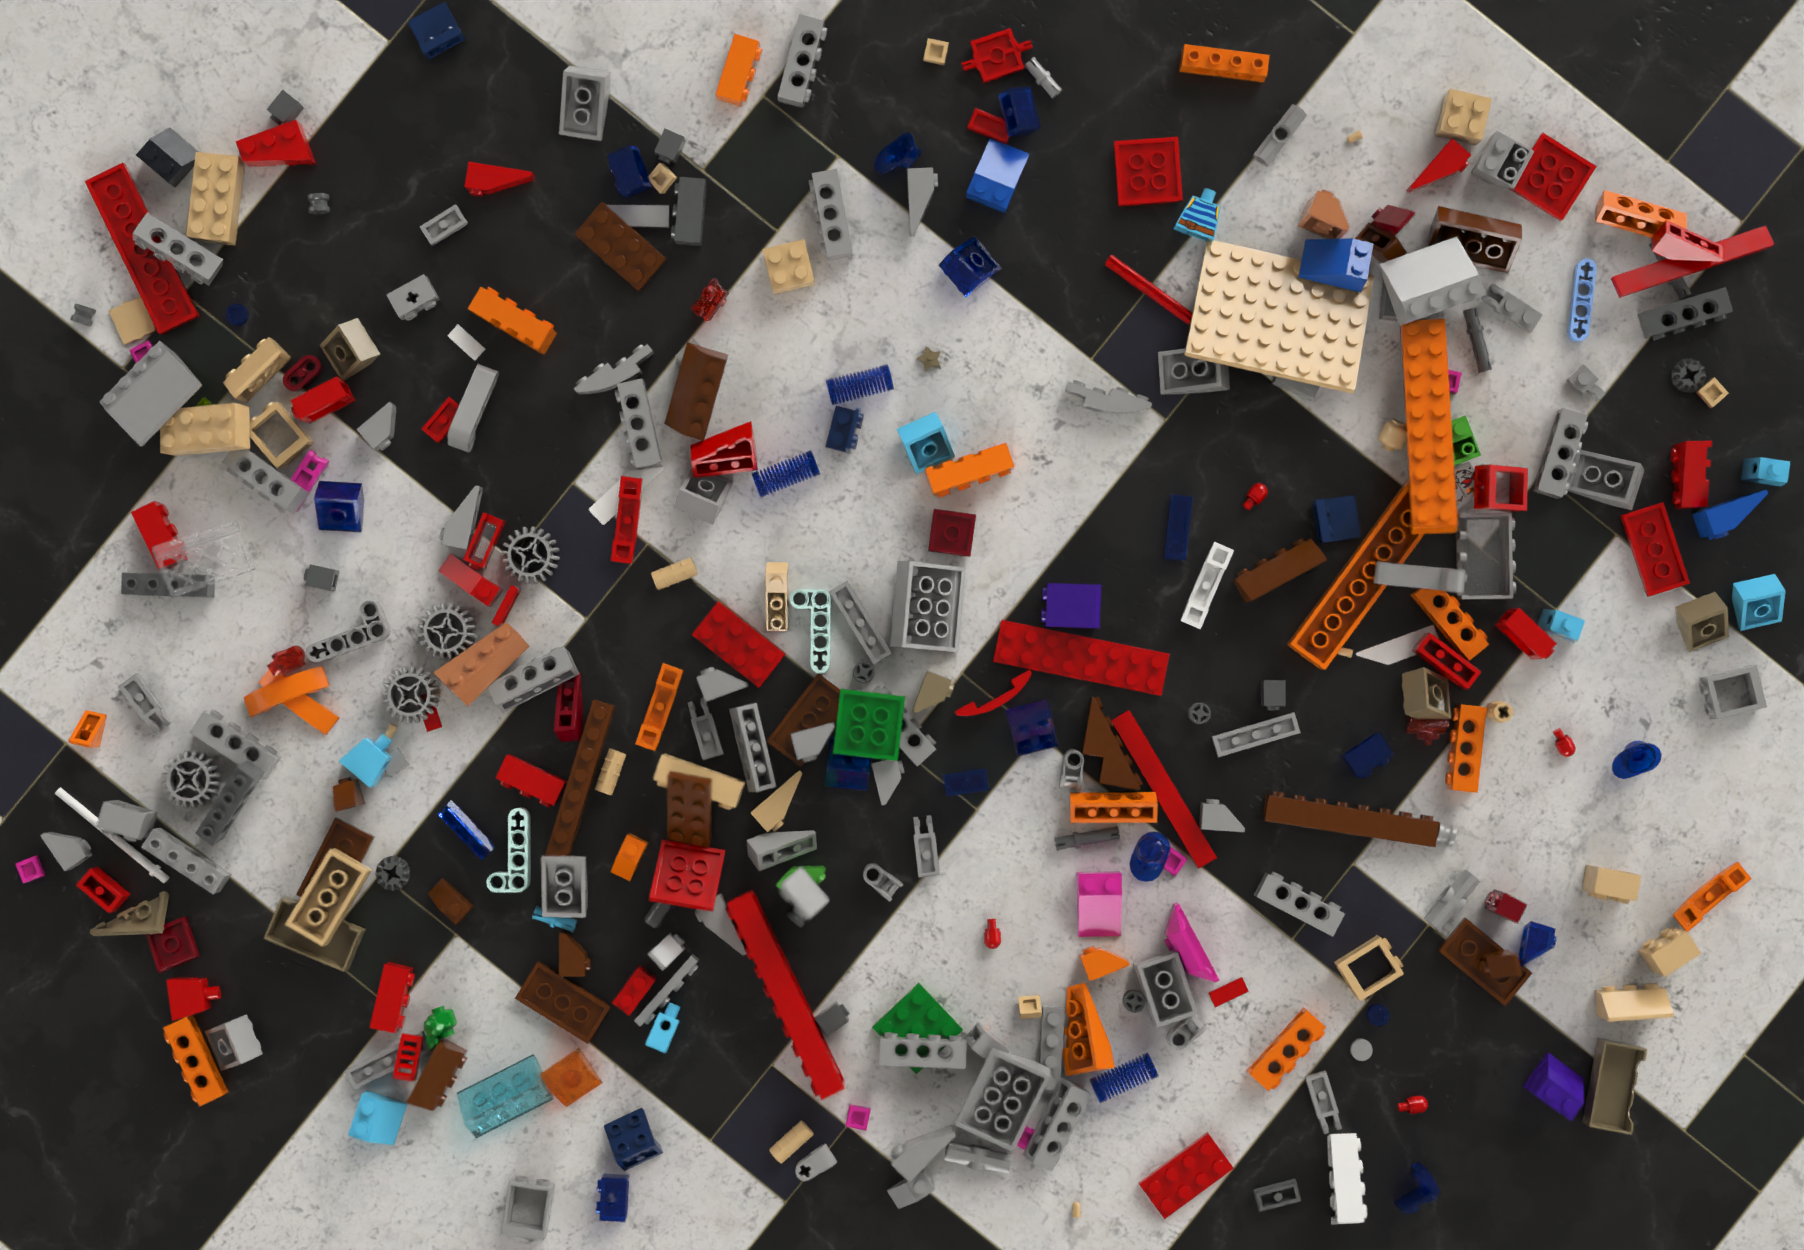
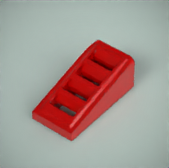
M401 1034L393 1073L394 1079L415 1081L417 1079L424 1036ZM405 1041L417 1043V1046L405 1045ZM404 1050L413 1051L415 1055L404 1054ZM402 1060H412L413 1064L402 1063ZM401 1068L410 1069L411 1073L401 1072Z

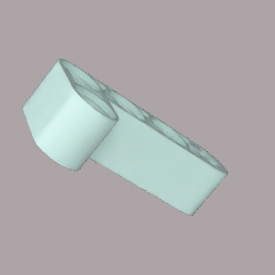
M795 590L790 595L791 605L796 609H811V668L816 673H825L830 668V595L825 590ZM799 593L803 594L806 598L805 603L800 606L794 603V596ZM818 594L826 595V604L822 606L817 605L815 597ZM818 615H824L827 618L825 626H816L815 618ZM819 636L824 637L827 641L826 646L822 649L817 648L814 643L815 639ZM814 651H827V656L822 655V660L826 662V666H823L822 670H819L818 666L814 665L819 660V655L814 656Z
M524 807L515 808L509 813L508 871L495 872L487 878V887L492 892H522L530 885L531 816L530 812ZM520 812V815L524 816V819L520 820V827L525 826V829L514 830V827L519 826V820L515 819V815ZM516 833H521L524 836L523 844L520 845L515 842L514 837ZM517 854L523 856V866H518L515 863L514 858ZM495 876H499L503 880V885L500 888L493 884ZM516 876H521L524 879L523 887L520 888L515 885L514 879Z

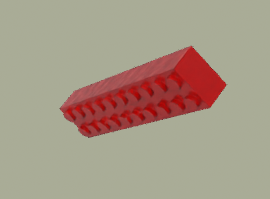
M751 889L730 899L727 903V908H725L730 920L734 919L737 924L735 930L739 939L744 938L746 947H744L748 958H753L756 963L754 967L756 975L759 979L763 978L765 982L763 989L767 997H772L774 1001V1006L772 1007L777 1018L781 1017L784 1022L782 1028L786 1037L791 1036L793 1040L791 1047L795 1056H800L802 1059L801 1068L805 1076H810L812 1080L810 1086L815 1097L819 1095L820 1099L823 1100L844 1090L846 1082L754 890Z

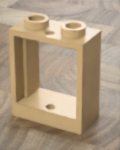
M276 401L266 405L263 408L264 412L260 416H254L249 420L250 438L277 469L283 470L314 442L286 408ZM276 412H279L300 438L276 457L256 434L255 430Z
M1376 935L1334 962L1352 993L1359 1001H1362L1404 974L1401 970L1403 964L1397 956L1393 957L1389 951L1392 947L1386 938L1382 939ZM1376 946H1379L1394 971L1363 990L1348 964Z

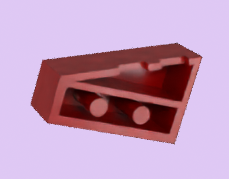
M297 120L235 141L242 161L249 167L293 166L297 164L316 165L303 126Z
M751 421L690 445L694 478L758 470L757 452Z
M1712 440L1685 441L1673 445L1670 458L1674 463L1671 480L1674 483L1672 502L1675 504V509L1708 507L1709 480H1706V467H1710L1711 460H1707V447H1712Z

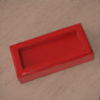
M975 108L967 129L1007 144L1015 124Z
M515 585L510 586L491 623L499 627L505 623L521 592L520 588Z

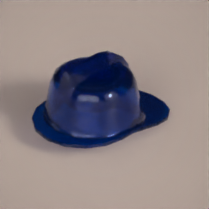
M903 133L880 151L875 160V169L878 172L886 173L895 167L907 169L915 163L922 151L914 143L912 133Z
M1640 740L1630 742L1615 757L1612 763L1613 774L1618 778L1627 779L1653 770L1661 761L1662 754L1660 749L1654 744Z
M1155 831L1147 832L1141 836L1135 846L1130 859V870L1133 876L1140 881L1148 882L1155 880L1159 877L1165 866L1171 848L1170 842L1162 833Z

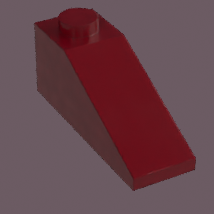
M1387 205L1384 209L1379 207L1371 216L1374 220L1370 224L1395 236L1416 213L1411 210Z
M580 672L579 675L558 685L554 732L561 742L580 741L582 737L583 705Z

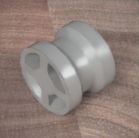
M1439 822L1436 843L1442 842L1446 846L1452 847L1456 838L1457 827L1452 825L1448 827L1444 823Z

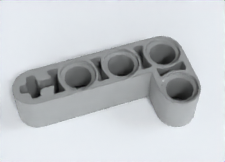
M477 364L448 432L449 446L468 453L471 451L476 437L475 431L497 382L499 371Z
M1376 562L1374 583L1463 593L1466 571Z
M370 600L363 602L360 606V615L364 625L312 643L306 650L307 658L312 662H325L388 638L390 626L381 604ZM373 604L376 608V613L373 616H369L367 608ZM377 625L383 627V633L379 637L374 633ZM358 632L363 635V641L359 644L354 641V636ZM338 639L343 643L340 651H336L334 648V643ZM327 648V650L329 651L322 652L319 654V656L314 655V653L317 652V649Z

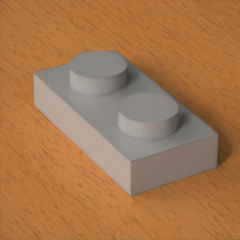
M455 204L421 225L420 228L429 243L434 246L469 223Z

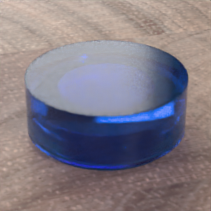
M232 304L226 310V319L235 326L245 324L249 318L248 310L241 304Z
M1373 1004L1369 1007L1367 1018L1373 1025L1383 1026L1389 1020L1390 1014L1385 1006Z

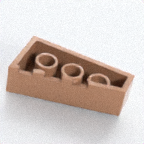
M504 623L433 673L468 707L530 646L508 623Z

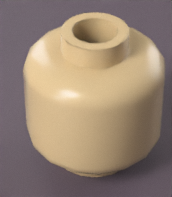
M1395 419L1384 423L1378 436V440L1383 443L1382 448L1390 452H1394L1395 449L1401 450L1406 444V426L1404 423Z

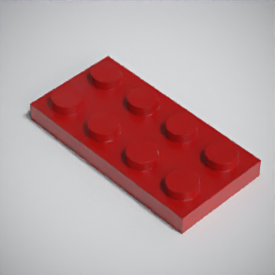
M1663 502L1620 516L1647 597L1690 584Z
M719 601L692 634V636L758 688H760L786 655Z
M1207 1132L1141 1180L1139 1185L1162 1217L1166 1219L1234 1168Z

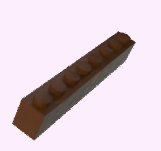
M599 700L592 701L545 856L570 857L616 705Z
M1272 791V795L1266 794L1262 816L1264 821L1436 847L1439 822L1433 821L1434 816L1421 814L1420 818H1414L1412 813L1399 811V815L1391 814L1390 809L1378 808V812L1369 811L1370 806L1357 804V808L1348 807L1349 803L1336 801L1335 805L1327 804L1326 799L1314 798V802L1306 801V796L1293 795L1292 799L1286 798L1285 793Z

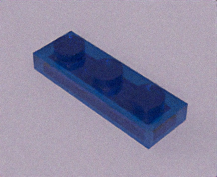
M1170 495L1164 559L1186 561L1193 497Z
M452 800L438 813L445 823L481 860L485 859L496 847Z

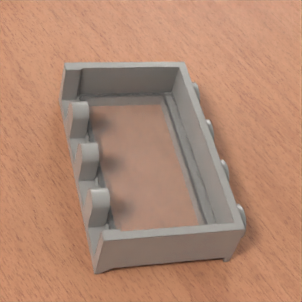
M1512 513L1457 514L1456 569L1466 571L1463 593L1457 592V600L1513 599V595L1516 594V583L1513 582L1516 562L1513 560L1512 552L1515 551L1516 544L1515 539H1512V530L1515 529V519L1512 518Z

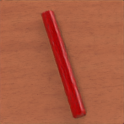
M1113 255L1109 256L1105 262L1108 268L1190 325L1192 318L1190 310Z

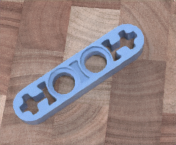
M1591 259L1581 260L1576 264L1574 270L1567 335L1573 342H1581L1589 335L1597 270L1595 262ZM1587 264V268H1590V271L1586 273L1585 279H1590V281L1579 280V278L1584 277V270H1581V267ZM1580 284L1588 287L1589 292L1586 296L1579 294L1578 286ZM1578 305L1585 307L1586 314L1584 317H1579L1575 313ZM1574 320L1585 321V323L1580 324L1579 330L1583 331V334L1577 337L1576 333H1573V330L1578 328L1579 323H1574Z

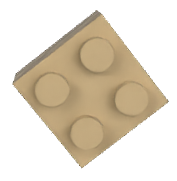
M1449 89L1444 95L1435 136L1447 139L1453 138L1456 141L1477 145L1483 139L1492 98Z
M804 239L763 249L774 295L815 285Z
M1586 865L1582 890L1589 892L1588 896L1608 900V896H1610L1609 900L1629 904V900L1637 901L1641 875Z
M1675 927L1664 929L1660 933L1661 936L1655 940H1647L1642 944L1643 947L1638 950L1650 970L1664 977L1701 954L1689 933Z

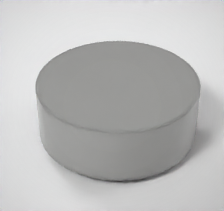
M1358 1038L1351 1043L1350 1053L1355 1059L1365 1061L1371 1057L1373 1049L1367 1040Z

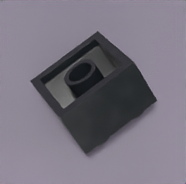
M168 128L150 138L136 156L176 188L194 167L195 153L198 151L173 129Z

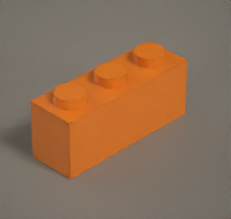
M734 34L715 94L717 100L740 107L743 101H747L750 89H747L749 81L753 82L756 73L754 65L756 61H760L763 49L760 48L759 41Z

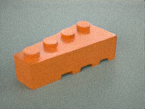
M480 287L468 310L545 355L557 335V332L553 329L554 325L544 319L543 321L536 319V315L527 309L522 311L516 307L518 304L509 298L503 300L498 297L499 293L494 289L488 287L486 290Z
M1007 443L981 450L975 455L973 453L963 456L955 462H944L934 469L933 466L925 468V474L932 495H938V498L950 495V490L958 488L959 491L970 488V483L978 481L979 484L991 481L990 477L996 474L999 477L1011 474V469H1014L1015 466Z

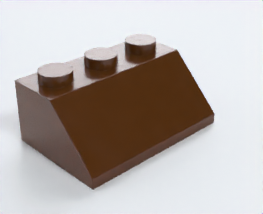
M447 1039L438 1043L406 1103L434 1111L438 1106L442 1107L447 1098L445 1095L447 1088H452L457 1080V1076H455L457 1069H462L468 1059L465 1057L468 1050Z

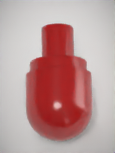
M1262 483L1254 484L1247 492V500L1243 507L1250 510L1253 505L1260 504L1268 494L1267 487Z
M1561 728L1554 730L1553 733L1556 737L1554 742L1559 753L1564 757L1572 756L1576 751V747L1571 737L1564 735Z
M987 919L988 929H985L984 943L989 949H996L1001 944V931L999 928H996V919Z
M1412 1096L1407 1098L1406 1102L1397 1103V1108L1399 1112L1408 1111L1409 1114L1422 1113L1427 1110L1428 1101L1423 1096Z

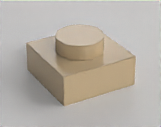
M928 38L923 61L944 65L949 43Z
M659 163L647 178L658 192L665 194L677 179L664 163Z
M1715 377L1710 379L1696 392L1710 408H1713L1729 394Z
M1040 995L1018 997L1020 1019L1042 1018Z

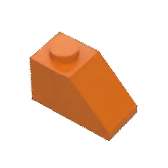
M631 833L627 834L611 872L630 881L649 842Z
M1087 947L1079 955L1089 981L1130 966L1127 959L1100 947Z

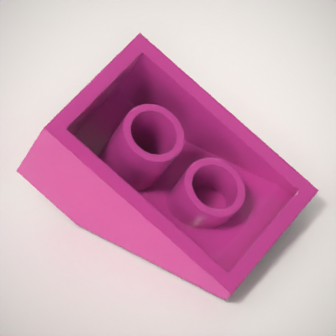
M1120 871L1077 872L1078 937L1121 936L1122 873Z

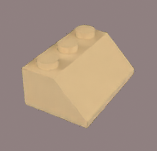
M269 337L261 340L256 346L257 349L252 354H247L241 360L242 364L237 369H232L225 377L224 385L240 401L247 403L292 359Z
M1645 983V987L1626 984L1621 989H1615V986H1602V990H1595L1597 1016L1609 1022L1674 1017V1012L1666 989L1658 986V983Z

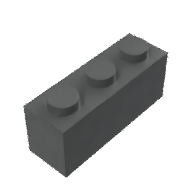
M679 177V183H675V196H678L677 204L673 205V217H676V225H672L671 238H674L676 244L702 246L707 187L705 179Z

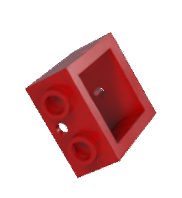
M335 377L290 401L293 405L291 411L295 418H300L301 421L311 424L356 400L346 381Z
M1491 464L1475 466L1474 509L1507 512L1527 511L1528 468ZM1496 472L1510 473L1509 504L1496 503Z
M1520 608L1508 609L1494 624L1531 660L1547 659L1555 651L1553 648L1557 643Z

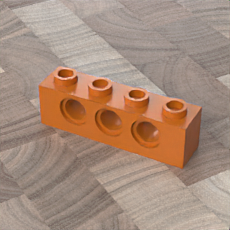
M1184 44L1181 52L1179 72L1264 82L1268 73L1270 55Z
M1607 190L1603 191L1596 205V222L1652 238L1666 220L1687 229V213Z
M1418 588L1411 594L1412 598L1465 660L1470 661L1489 645L1486 641L1488 639L1486 634L1481 629H1476L1472 624L1474 620L1467 612H1462L1459 608L1460 603L1454 596L1450 597L1443 590ZM1435 596H1439L1442 599V605L1439 608L1433 603ZM1450 612L1456 616V621L1453 624L1447 621V615ZM1463 629L1469 632V638L1466 641L1461 638V631Z
M1456 704V708H1453L1452 721L1455 722L1454 729L1450 731L1452 750L1448 752L1447 762L1450 764L1449 772L1445 776V784L1448 785L1447 789L1478 793L1487 707ZM1466 721H1469L1472 725L1468 733L1463 730V724ZM1464 742L1469 745V751L1466 754H1463L1460 749ZM1464 763L1467 766V772L1464 775H1460L1458 767Z
M1070 792V823H1157L1156 792Z
M1303 1007L1247 1069V1072L1267 1091L1271 1088L1274 1090L1281 1083L1282 1080L1280 1078L1295 1068L1297 1059L1300 1056L1303 1058L1310 1051L1311 1048L1309 1046L1314 1041L1317 1042L1323 1037L1326 1026ZM1302 1029L1307 1030L1306 1038L1299 1040L1297 1038L1298 1032ZM1291 1045L1293 1052L1288 1056L1283 1055L1284 1047ZM1271 1062H1278L1279 1066L1276 1071L1271 1072L1268 1070Z
M193 1015L163 1028L165 1031L163 1033L164 1038L168 1044H171L174 1050V1060L180 1063L183 1070L182 1077L186 1083H189L192 1089L191 1096L194 1102H198V1105L201 1106L229 1092ZM182 1036L188 1038V1047L181 1043ZM191 1056H195L198 1059L197 1066L191 1064ZM200 1075L206 1077V1086L199 1082Z

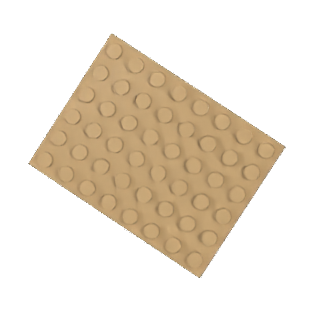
M1207 239L1184 356L1353 394L1356 388L1374 276L1368 275L1367 281L1360 293L1298 278L1301 260L1215 240L1211 242L1209 241L1210 239Z

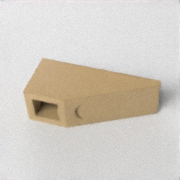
M767 562L765 572L766 630L788 631V562Z

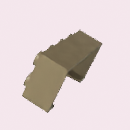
M287 896L280 898L264 939L343 972L350 969L366 929L342 920L329 944L322 947L285 925L299 901Z
M1597 1038L1582 1121L1584 1124L1593 1128L1632 1135L1634 1123L1630 1118V1108L1633 1105L1638 1065L1641 1061L1646 1060V1048L1639 1045Z

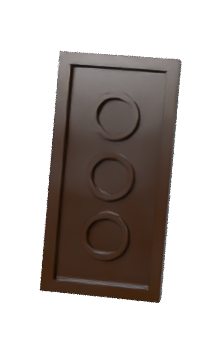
M604 202L597 206L575 233L582 242L637 291H640L667 260L665 256Z
M818 673L766 742L801 767L804 762L803 759H797L791 734L832 722L835 723L838 716L840 689Z
M669 771L667 776L668 840L709 848L711 844L712 779Z
M336 817L296 895L302 897L330 849L336 848L362 863L375 836Z
M1465 917L1437 950L1504 1006L1509 1003L1532 975V972L1520 962L1521 976L1490 978L1486 976V973L1483 974L1480 966V961L1483 960L1482 954L1504 949Z
M540 961L536 963L515 997L519 1002L587 1044L611 1008L609 1004L569 979L559 977V973Z

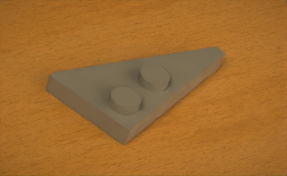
M166 891L160 892L159 897L149 902L145 900L139 903L138 906L131 907L117 914V918L108 923L102 922L96 925L95 928L90 929V934L93 936L163 933L169 894Z

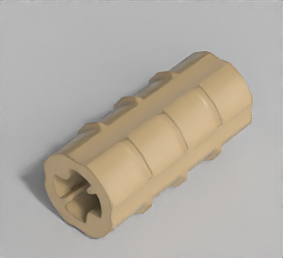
M690 557L651 572L656 588L660 590L696 576L698 572Z
M1493 701L1486 706V718L1490 721L1503 723L1509 721L1513 716V708L1503 701Z
M609 748L595 790L609 795L613 794L626 758L625 753Z
M801 1120L777 1141L769 1151L782 1164L814 1134L807 1124Z

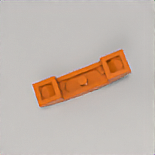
M665 663L662 664L652 699L635 743L636 745L656 751L681 681L682 669Z
M271 665L259 683L264 687L287 676ZM308 694L282 703L325 735L328 734L340 718Z
M319 666L270 683L243 698L249 716L252 718L271 710L274 706L307 693H314L330 685L323 666Z
M1736 862L1694 892L1674 912L1673 917L1684 931L1688 932L1703 920L1702 917L1730 893L1738 891L1752 878L1741 864Z

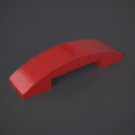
M621 476L615 537L611 554V561L633 563L641 507L642 478Z
M1028 670L1011 679L1013 689L979 708L972 701L954 711L956 716L978 715L1003 705L1024 687L1032 674L1031 671Z

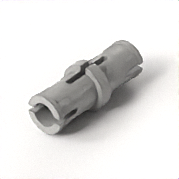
M1035 57L1031 59V62L1028 61L1024 67L1036 79L1037 85H1041L1052 99L1062 91V88L1050 77L1051 73L1045 71Z

